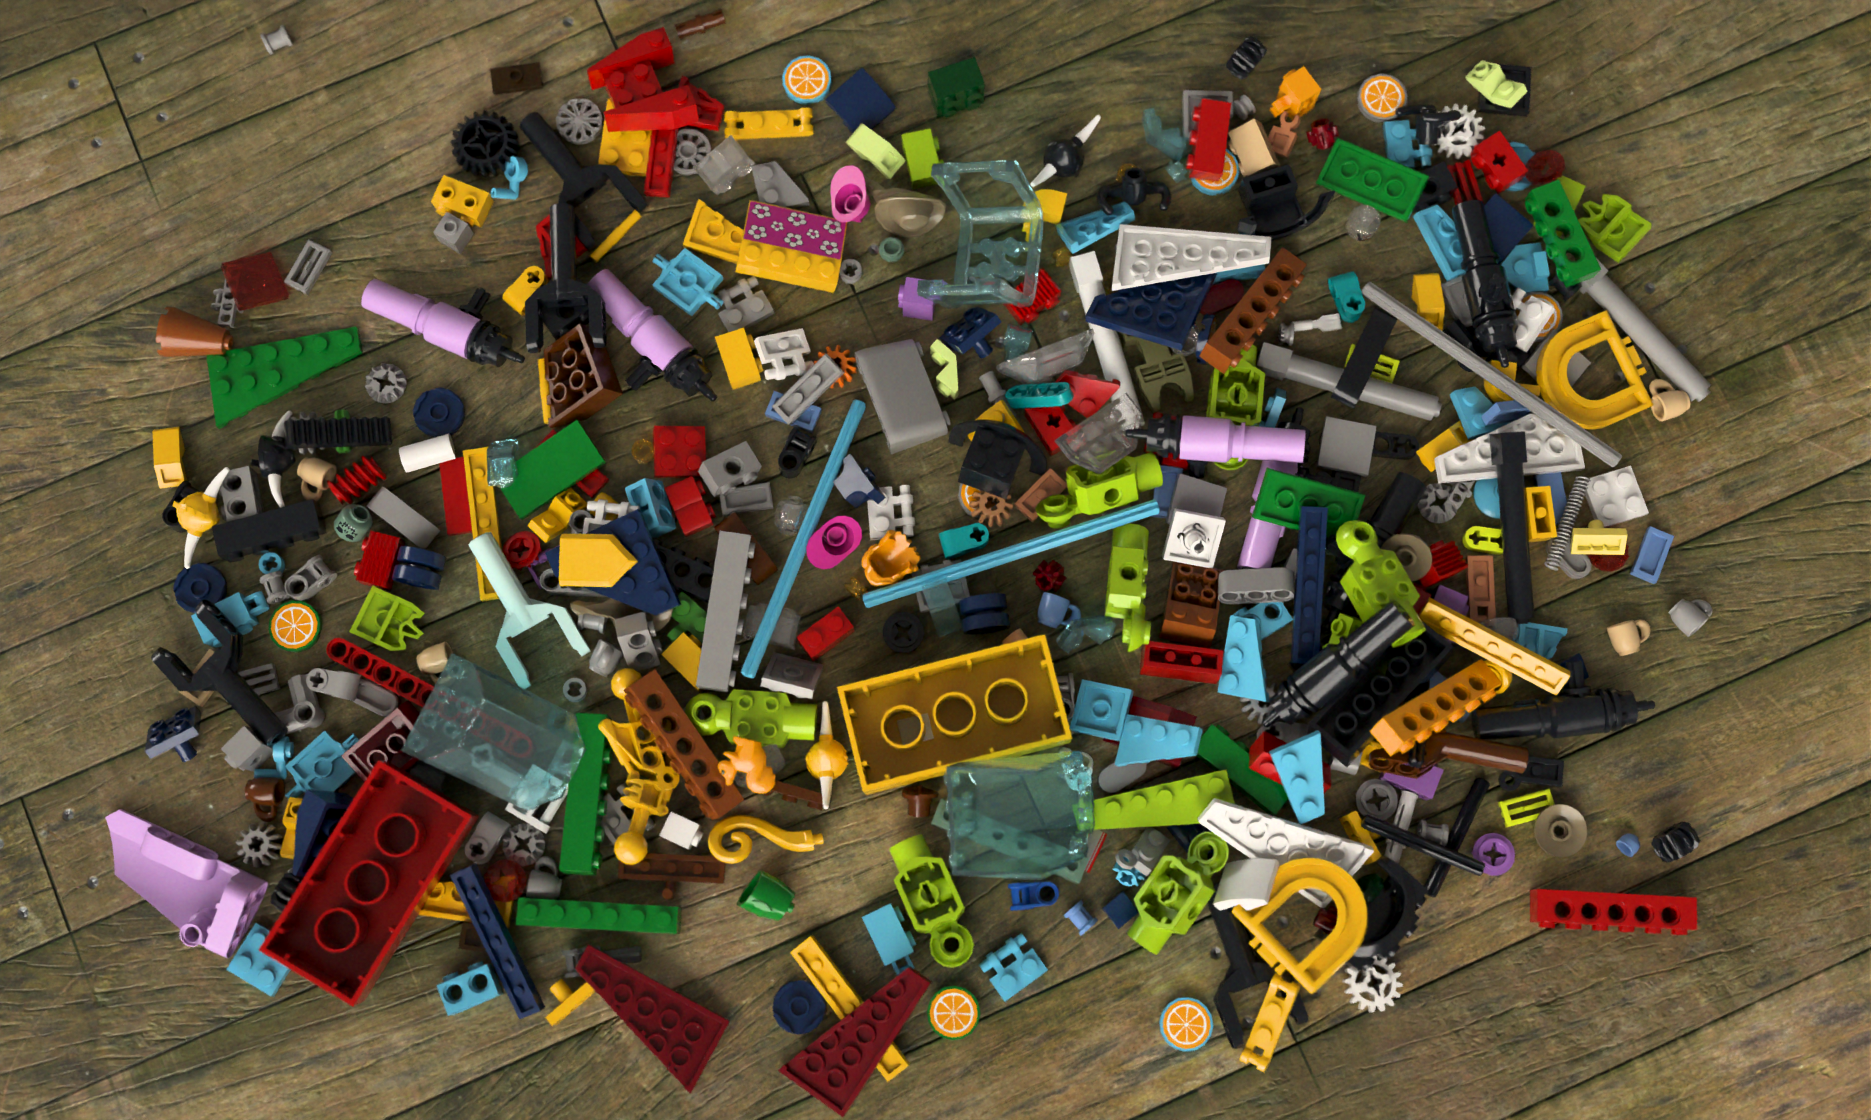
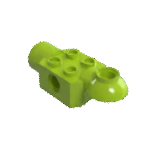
M1252 345L1248 352L1242 350L1240 354L1243 357L1235 368L1230 366L1225 374L1214 367L1209 381L1206 417L1231 419L1235 425H1241V422H1245L1246 426H1259L1261 423L1265 373L1256 368L1257 347ZM1231 458L1227 463H1213L1221 469L1236 470L1244 466L1248 459L1242 458V462H1239L1238 458Z
M1114 452L1069 466L1066 471L1069 495L1056 494L1040 501L1035 509L1038 516L1047 522L1049 527L1054 529L1064 528L1070 524V518L1081 513L1088 515L1102 514L1106 510L1115 507H1124L1131 502L1139 500L1140 493L1161 487L1163 485L1161 467L1152 452L1136 457Z
M1359 520L1345 522L1336 532V542L1342 553L1353 559L1354 562L1348 568L1340 583L1362 622H1366L1394 599L1407 611L1413 619L1415 626L1391 644L1392 647L1401 646L1415 639L1426 630L1413 608L1420 595L1395 552L1379 548L1376 532L1370 524Z
M1131 523L1113 529L1105 603V616L1124 619L1122 643H1127V652L1135 651L1143 644L1148 645L1151 631V621H1145L1146 606L1143 604L1147 588L1145 575H1147L1149 531L1141 525Z
M733 689L725 701L714 694L701 693L690 699L684 711L700 735H713L720 730H724L731 745H737L733 741L734 736L761 742L762 747L784 748L789 739L815 741L817 704L790 702L787 694L783 692ZM703 707H709L712 710V714L707 720H701L698 717V713Z
M1203 832L1191 841L1187 860L1181 857L1163 855L1134 898L1139 916L1127 934L1142 947L1158 955L1172 933L1185 935L1215 892L1210 878L1227 863L1229 858L1227 842L1213 832ZM1214 849L1213 857L1208 860V852Z
M923 834L905 839L889 849L899 871L894 879V883L916 932L931 934L929 946L931 955L936 962L952 968L961 966L970 958L974 946L972 935L965 927L957 923L965 911L963 903L943 859L932 856ZM956 939L959 942V948L956 952L949 953L945 950L944 945L947 940Z

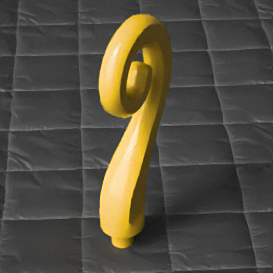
M734 815L719 821L710 831L707 841L713 856L721 862L730 864L742 862L749 856L752 850L751 838L746 833L740 831L733 832L731 840L741 844V848L737 851L724 849L722 846L723 836L737 829L755 831L778 846L795 852L813 851L814 845L824 844L822 833L812 835L811 830L786 831L768 821L750 815Z

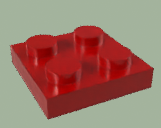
M705 426L653 427L654 478H689L691 476L693 478H702L698 470L702 462L706 460Z

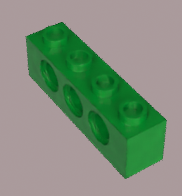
M1558 179L1532 189L1525 197V207L1527 212L1532 214L1536 222L1535 228L1538 235L1544 239L1547 255L1550 259H1553L1557 267L1556 273L1559 280L1564 282L1565 287L1568 288L1594 278L1601 268L1560 180ZM1545 209L1552 210L1555 216L1548 215ZM1556 231L1562 232L1565 238L1558 237ZM1566 253L1572 254L1575 257V261L1569 260Z

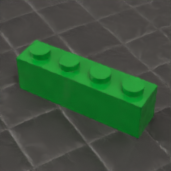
M1211 724L1201 735L1196 757L1214 771L1226 769L1229 783L1268 815L1275 816L1288 800L1283 785L1250 769V749L1240 741L1235 743L1228 737L1230 735L1229 732L1222 726L1217 725L1215 727Z

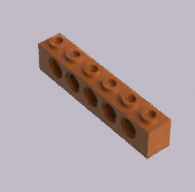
M1282 247L1209 339L1199 357L1223 374H1225L1230 366L1235 368L1243 357L1240 354L1242 350L1248 352L1256 341L1253 336L1255 334L1260 336L1269 324L1266 322V319L1269 317L1272 320L1281 308L1278 306L1280 301L1285 304L1293 293L1290 288L1292 286L1297 288L1305 277L1302 272L1307 264Z
M656 669L648 672L623 690L626 694L625 700L631 708H636L641 716L640 721L648 731L651 730L656 737L655 743L662 752L667 753L671 759L670 765L677 774L682 775L686 781L685 787L692 796L697 797L701 803L699 807L706 817H710L712 820L718 819L744 800L734 783L729 786L726 784V779L718 770V760ZM648 696L656 700L657 706L655 709L648 706ZM663 718H667L671 722L672 727L670 731L663 728ZM678 740H682L685 742V753H682L678 750ZM694 761L698 762L701 766V773L699 775L695 774L692 770ZM709 783L713 784L716 788L714 797L707 792V785Z

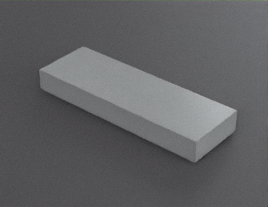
M826 353L772 407L788 425H791L845 372Z

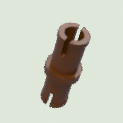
M719 9L702 16L700 14L695 15L694 19L675 24V28L681 40L699 32L704 34L706 33L705 30L726 24L722 10Z

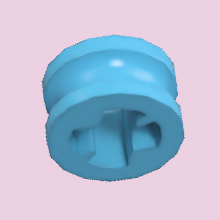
M265 553L259 560V569L264 574L275 571L283 573L285 570V561L276 553ZM273 559H276L274 562L278 564L277 567H272L268 571L270 568L266 566L267 562H272Z

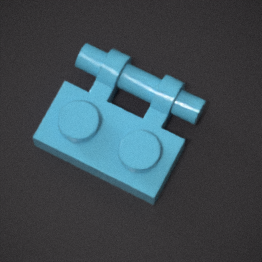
M1409 120L1384 122L1383 134L1386 158L1412 169L1415 167L1414 161L1421 160V167L1423 169L1432 166L1431 158L1433 153L1429 145L1419 144V150H1413L1412 140H1417L1415 139L1416 129H1410Z
M1022 933L1014 939L1010 937L1005 941L1006 944L994 953L992 951L988 953L986 959L978 964L984 973L992 967L995 969L997 974L989 980L1004 1002L1048 970L1033 948L1025 954L1022 953L1019 947L1027 942ZM1013 953L1017 960L1004 968L1000 961Z

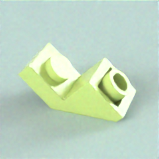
M1481 61L1466 76L1467 81L1493 104L1512 108L1527 92L1524 84L1506 80L1499 64Z
M860 124L846 141L861 159L870 161L888 179H891L906 161L889 142L864 124Z
M936 339L930 346L931 358L939 366H946L936 376V384L938 385L936 388L943 396H951L955 400L958 397L956 354Z

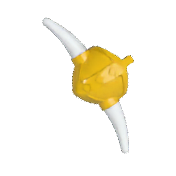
M225 467L211 481L205 492H195L188 495L182 501H174L173 507L177 510V518L180 525L188 532L184 554L186 569L190 568L194 550L203 532L211 529L212 526H215L220 521L216 497L223 480L230 471L228 467Z
M827 701L822 703L819 741L810 748L805 758L808 772L812 777L820 780L824 809L829 808L833 779L839 777L845 771L847 765H849L846 749L841 743L833 740Z

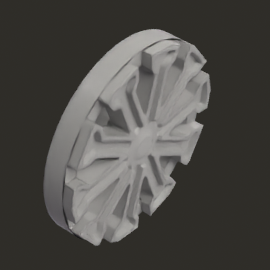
M583 98L572 99L563 104L558 110L556 125L560 135L566 141L581 145L589 143L598 137L603 127V117L598 106L590 100ZM582 104L579 111L577 105ZM573 107L574 113L568 110V108ZM565 114L570 118H562V115ZM594 114H598L596 118H590ZM562 124H568L564 128L561 127ZM590 124H598V126L594 128ZM572 130L571 135H566L569 131ZM585 131H590L592 135H586ZM578 133H581L580 139L576 138Z
M679 130L677 140H679L680 144L676 145L675 158L678 159L674 162V171L683 175L697 174L710 162V143L706 136L697 130ZM683 135L688 136L687 141H684ZM698 136V139L693 142V137ZM702 143H705L704 147H699ZM701 153H707V155H706L705 157L702 156V155H700V154H701ZM695 159L701 161L702 163L698 165ZM684 162L683 168H679L678 166ZM689 162H691L692 166L694 167L693 169H688Z

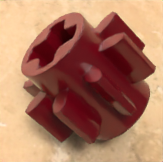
M1327 118L1313 121L1310 126L1311 130L1306 131L1308 142L1320 150L1332 147L1335 143L1334 138L1339 136L1337 125H1334L1333 121L1329 122Z
M1043 560L1033 572V575L1036 576L1035 584L1045 592L1051 588L1056 592L1067 579L1064 576V567L1055 562V560L1049 563Z
M1332 905L1327 910L1321 907L1314 919L1313 926L1321 928L1327 935H1330L1337 923V908Z

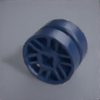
M400 546L397 561L405 565H395L392 579L414 587L439 590L442 576L435 572L444 571L447 558L432 551Z
M1006 594L975 595L959 601L961 615L969 616L962 620L964 634H988L1010 628L1009 614L1002 612L1008 608Z

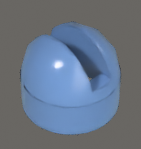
M1625 834L1616 841V845L1624 855L1632 857L1638 852L1640 841L1634 834Z

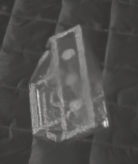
M1087 330L1004 361L996 366L997 371L1023 384L1052 383V377L1061 375L1065 370L1074 371L1075 368L1082 365L1095 334L1094 330Z
M1126 392L1057 438L1055 442L1070 462L1101 474L1137 448L1138 439L1126 437V430L1139 429L1142 411Z

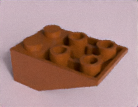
M1173 561L1159 638L1205 648L1211 647L1216 632L1220 604L1218 600V576L1224 570Z

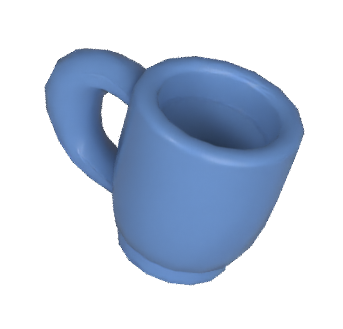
M1044 592L1038 607L1037 622L1055 629L1060 624L1071 626L1079 621L1081 611L1078 606L1070 604L1068 599ZM1068 608L1072 610L1071 616L1063 621Z

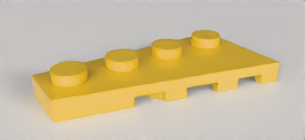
M519 875L484 878L507 928H509ZM453 881L439 882L418 914L473 923Z

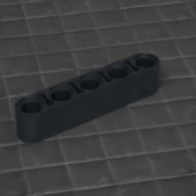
M1374 308L1332 393V399L1355 408L1397 318L1381 309Z

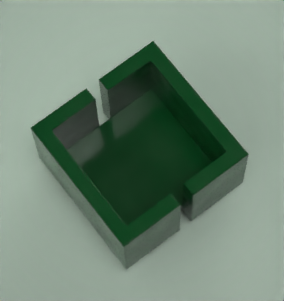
M975 57L928 72V94L937 118H949L956 115L958 111L965 109L974 110L980 107L981 104H984L985 83Z

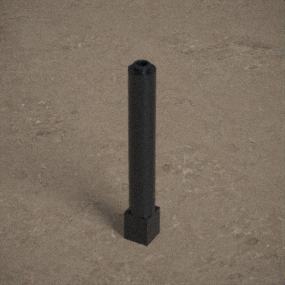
M1525 431L1490 434L1492 465H1496L1508 619H1513L1514 624H1527L1530 622L1529 618H1535L1523 472V463L1527 462Z

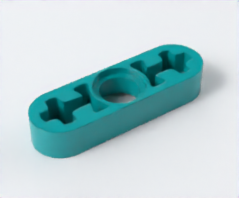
M1055 382L1016 385L1006 392L1005 397L1010 407L1017 409L1063 406L1073 399L1074 394L1069 383Z

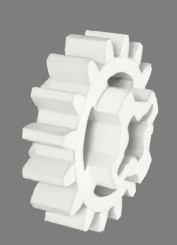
M1454 104L1451 110L1459 111L1461 117L1459 120L1451 121L1441 128V138L1438 139L1440 147L1437 152L1447 151L1446 157L1448 158L1452 153H1455L1456 159H1459L1462 153L1468 157L1473 148L1482 142L1484 136L1481 134L1485 127L1479 126L1482 118L1475 119V110L1469 113L1467 112V105H1464L1461 110L1457 104ZM1445 106L1442 112H1448L1450 108ZM1460 127H1462L1461 130H1460L1458 133H1455V134L1452 136V134H1453L1454 131H1456V130H1458Z
M1376 955L1372 956L1375 959L1372 965L1379 966L1386 973L1380 974L1376 972L1375 968L1371 965L1366 971L1361 969L1362 975L1359 982H1356L1358 972H1354L1352 969H1345V972L1349 974V979H1342V982L1349 984V988L1345 989L1344 993L1353 995L1349 1001L1350 1003L1358 1001V1009L1363 1010L1367 1005L1369 1012H1374L1376 1006L1379 1011H1385V1003L1393 1006L1394 1002L1391 998L1400 997L1396 987H1402L1403 984L1396 982V978L1401 976V973L1392 971L1396 964L1390 963L1387 965V957L1377 960ZM1371 978L1377 979L1378 982L1374 985V988L1367 985ZM1389 983L1388 992L1386 993V995H1384L1383 991L1386 987V984ZM1365 992L1369 994L1373 1001L1364 999L1359 993Z

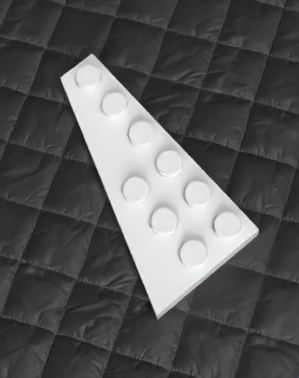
M1120 224L1112 291L1268 264L1272 237Z
M1530 413L1434 458L1438 483L1497 478L1496 465H1492L1489 435L1525 431L1527 462L1523 463L1524 476L1580 471L1585 468L1581 445L1534 413Z
M1216 798L1210 802L1198 817L1199 823L1249 858L1275 859L1279 862V866L1296 859L1317 858L1338 865L1352 877L1374 852L1372 846ZM1308 888L1298 891L1324 909L1332 900L1327 893L1318 889Z

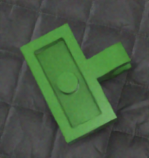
M681 591L678 594L681 605L674 608L671 614V618L678 625L667 635L668 639L674 642L683 632L685 634L689 632L703 643L707 612Z

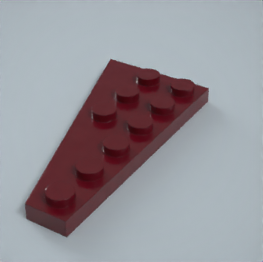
M588 944L575 970L691 1094L730 1021Z
M911 966L778 1069V1071L841 1117H844L932 981Z

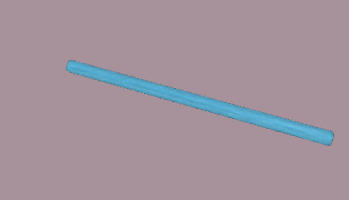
M855 399L851 404L742 667L741 673L745 677L754 678L806 554L808 540L815 532L834 486L833 481L837 479L843 459L846 457L865 411L866 404L863 401Z
M1153 499L864 593L862 598L865 606L870 608L1156 515L1160 512L1158 502Z

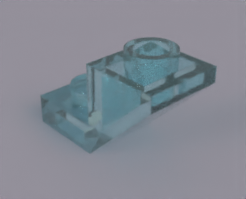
M1154 108L1145 109L1142 123L1147 143L1174 160H1181L1183 151L1186 150V141L1184 135L1180 136L1179 127L1162 130L1160 116L1155 115Z
M517 438L495 441L487 448L488 486L497 485L498 488H505L511 486L519 474L514 457L519 448Z
M947 578L922 586L938 636L941 637L963 630Z
M1105 615L1071 620L1056 641L1060 648L1068 654L1072 649H1076L1081 644L1084 634L1101 645L1104 640L1111 638L1115 631L1116 623L1112 617Z

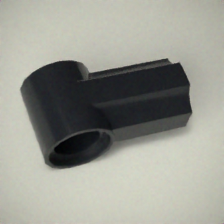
M1459 319L1443 329L1444 333L1483 360L1490 355V353L1484 352L1482 342L1479 339H1475ZM1457 360V363L1463 370L1473 372Z

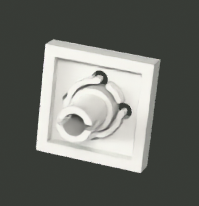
M1174 508L1162 558L1174 562L1213 568L1226 520L1223 517ZM1195 523H1199L1200 526H1199V525H1195L1196 529L1193 528V525H1194ZM1179 533H1184V536H1182V534H1180V535H1179L1180 538L1177 537V535H1178Z

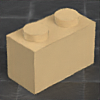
M1255 118L1228 132L1231 139L1228 142L1229 146L1241 161L1238 163V166L1244 177L1281 167L1262 123Z

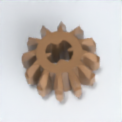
M980 490L981 494L974 492L972 497L976 501H970L969 507L976 508L971 513L972 517L981 516L978 523L983 524L984 520H988L987 526L992 528L993 520H995L998 526H1001L1003 524L1002 518L1007 520L1010 518L1011 515L1007 511L1013 509V504L1006 502L1011 499V494H1008L1007 499L982 490ZM988 501H992L991 504L996 502L997 505L994 511H991V507L989 510L986 508Z

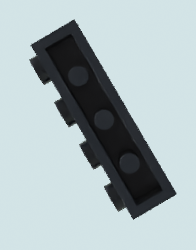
M314 499L212 526L218 556L228 562L241 561L244 559V556L249 554L263 555L268 553L269 549L275 547L289 548L294 546V542L300 540L306 542L314 541L320 538L319 535L327 533L320 504Z

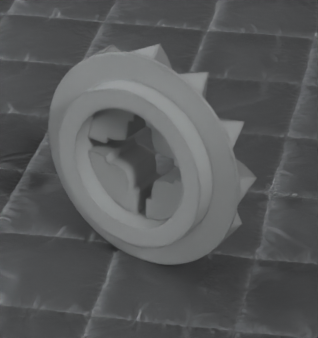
M381 363L380 366L372 367V371L366 376L365 388L373 400L379 403H391L403 395L406 389V377L402 370L395 365ZM388 377V380L394 386L386 385L382 389V385L377 380H385Z
M1442 483L1426 486L1427 489L1418 503V509L1422 516L1433 523H1444L1451 520L1458 510L1451 503L1445 502L1442 505L1443 509L1439 506H1429L1436 500L1435 495L1439 499L1448 498L1452 491L1451 486H1446ZM1458 494L1453 496L1455 502H1458Z
M1368 780L1361 784L1355 794V805L1363 816L1371 815L1380 820H1385L1397 808L1398 798L1396 791L1384 780ZM1372 793H1376L1377 797H1386L1385 800L1379 803V808H1376L1375 804L1366 803V801L1373 798Z
M518 824L510 828L503 838L502 850L507 859L519 866H528L535 863L542 856L545 849V839L542 832L530 824ZM532 836L527 844L531 853L524 849L516 851L519 846L516 837L526 840Z

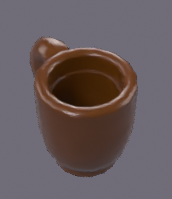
M257 777L248 780L245 786V797L253 802L255 814L264 822L273 821L277 815V806L282 803L284 798V781L282 778ZM259 805L271 806V811H263Z

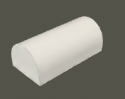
M450 434L399 448V455L405 472H411L456 458L454 442Z

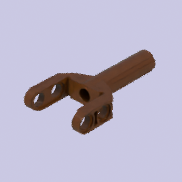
M1445 728L1438 733L1434 730L1431 731L1432 735L1426 739L1425 759L1421 768L1403 765L1408 764L1409 752L1402 754L1399 751L1390 756L1384 748L1375 749L1369 754V766L1373 770L1415 779L1431 771L1433 766L1444 758L1517 773H1523L1526 770L1529 759V752L1525 747L1446 732Z

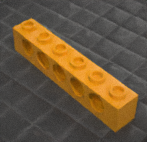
M1480 659L1384 716L1370 732L1390 756L1399 751L1404 754L1415 745V741L1422 743L1432 735L1431 731L1440 732L1449 724V720L1454 723L1465 714L1464 711L1467 710L1468 713L1474 711L1481 704L1480 701L1484 703L1490 701L1497 695L1495 689L1502 682L1486 663Z

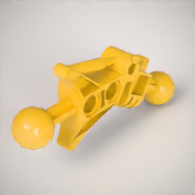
M623 668L613 675L611 690L616 697L624 700L629 723H617L610 719H604L598 724V728L606 736L619 762L625 766L629 773L626 780L628 787L623 789V793L626 796L621 797L620 801L628 808L633 809L634 813L628 831L618 836L614 843V852L617 859L624 864L634 865L641 862L648 851V844L643 834L649 816L653 814L662 817L669 812L666 804L670 801L672 791L678 785L680 778L679 774L672 769L670 765L671 759L667 753L662 752L655 743L656 737L651 730L648 731L640 721L641 716L636 708H631L625 700L626 694L623 690L642 677L641 674L634 669ZM663 718V728L670 731L672 727L671 722L667 718ZM637 729L644 733V740L637 736ZM644 754L650 757L651 766L644 762ZM642 775L649 778V780L639 779V777Z

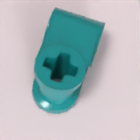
M1351 271L1328 278L1329 291L1335 301L1340 318L1348 323L1356 322L1366 305L1356 273Z
M981 523L949 529L938 534L945 559L956 558L982 549L989 541V531ZM975 531H978L979 534H984L981 536L980 542H977L975 538L971 539Z

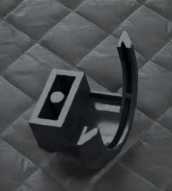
M1289 164L1242 178L1238 193L1248 217L1239 220L1237 232L1243 235L1272 237L1271 241L1295 234L1322 216L1332 202L1335 190L1320 194L1314 208L1304 215L1295 195L1298 184Z
M987 419L973 420L957 424L950 432L948 443L963 447L966 436L975 432L961 467L959 483L1007 499L1025 449L1031 457L1029 471L1041 476L1045 473L1047 460L1042 450L1028 435L1009 424Z

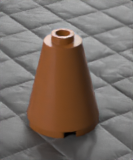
M166 307L167 314H161L159 318L156 342L161 343V350L157 349V353L160 356L222 355L227 350H231L233 346V336L230 335L228 329L176 307Z

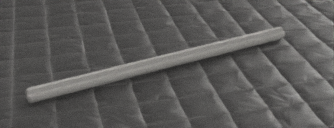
M1368 282L1364 286L1362 295L1611 467H1615L1621 460L1622 455L1372 282Z

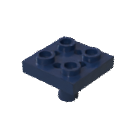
M976 306L968 309L963 314V318L957 323L949 325L939 339L946 347L961 354L966 353L973 347L979 358L982 359L993 351V348L984 337L998 326L1001 320L997 314Z
M197 706L190 709H180L174 714V717L166 721L158 720L149 727L145 752L150 759L173 747L182 762H187L197 755V751L189 741V739L199 735L201 712Z

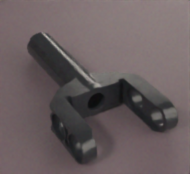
M538 112L527 115L521 121L519 126L521 131L564 181L563 189L559 195V203L570 204L577 208L605 186L607 180H610L633 209L642 212L648 207L644 198L617 166L602 164L591 167L583 166ZM575 214L576 237L590 252L597 247V244L594 242L590 231Z
M566 203L551 205L549 208L552 279L546 285L536 289L525 301L527 350L530 354L540 353L544 345L543 306L554 308L589 305V333L593 338L594 347L605 348L607 346L605 302L601 295L577 278L575 207Z
M203 599L195 607L197 617L223 645V648H218L195 674L175 653H171L165 648L159 647L151 655V659L179 691H218L266 746H272L284 738L288 728L237 672L243 654V635L215 604Z
M1218 882L1213 884L1215 892L1207 902L1230 965L1224 979L1220 982L1213 1001L1228 1041L1233 1049L1244 1046V1032L1229 992L1236 993L1271 980L1274 974L1277 973L1275 969L1278 965L1271 967L1265 960L1254 955L1243 923L1232 913L1235 906L1219 910L1213 904L1220 884ZM1287 969L1281 974L1284 980L1290 983L1292 981L1295 982L1293 975ZM1280 990L1282 997L1286 998L1287 993ZM1299 992L1289 1014L1298 1026L1309 1021Z

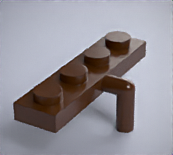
M647 853L641 862L634 865L624 864L619 860L618 879L666 881V888L662 891V896L665 899L672 900L676 896L677 882L725 884L726 863L719 861L714 856Z

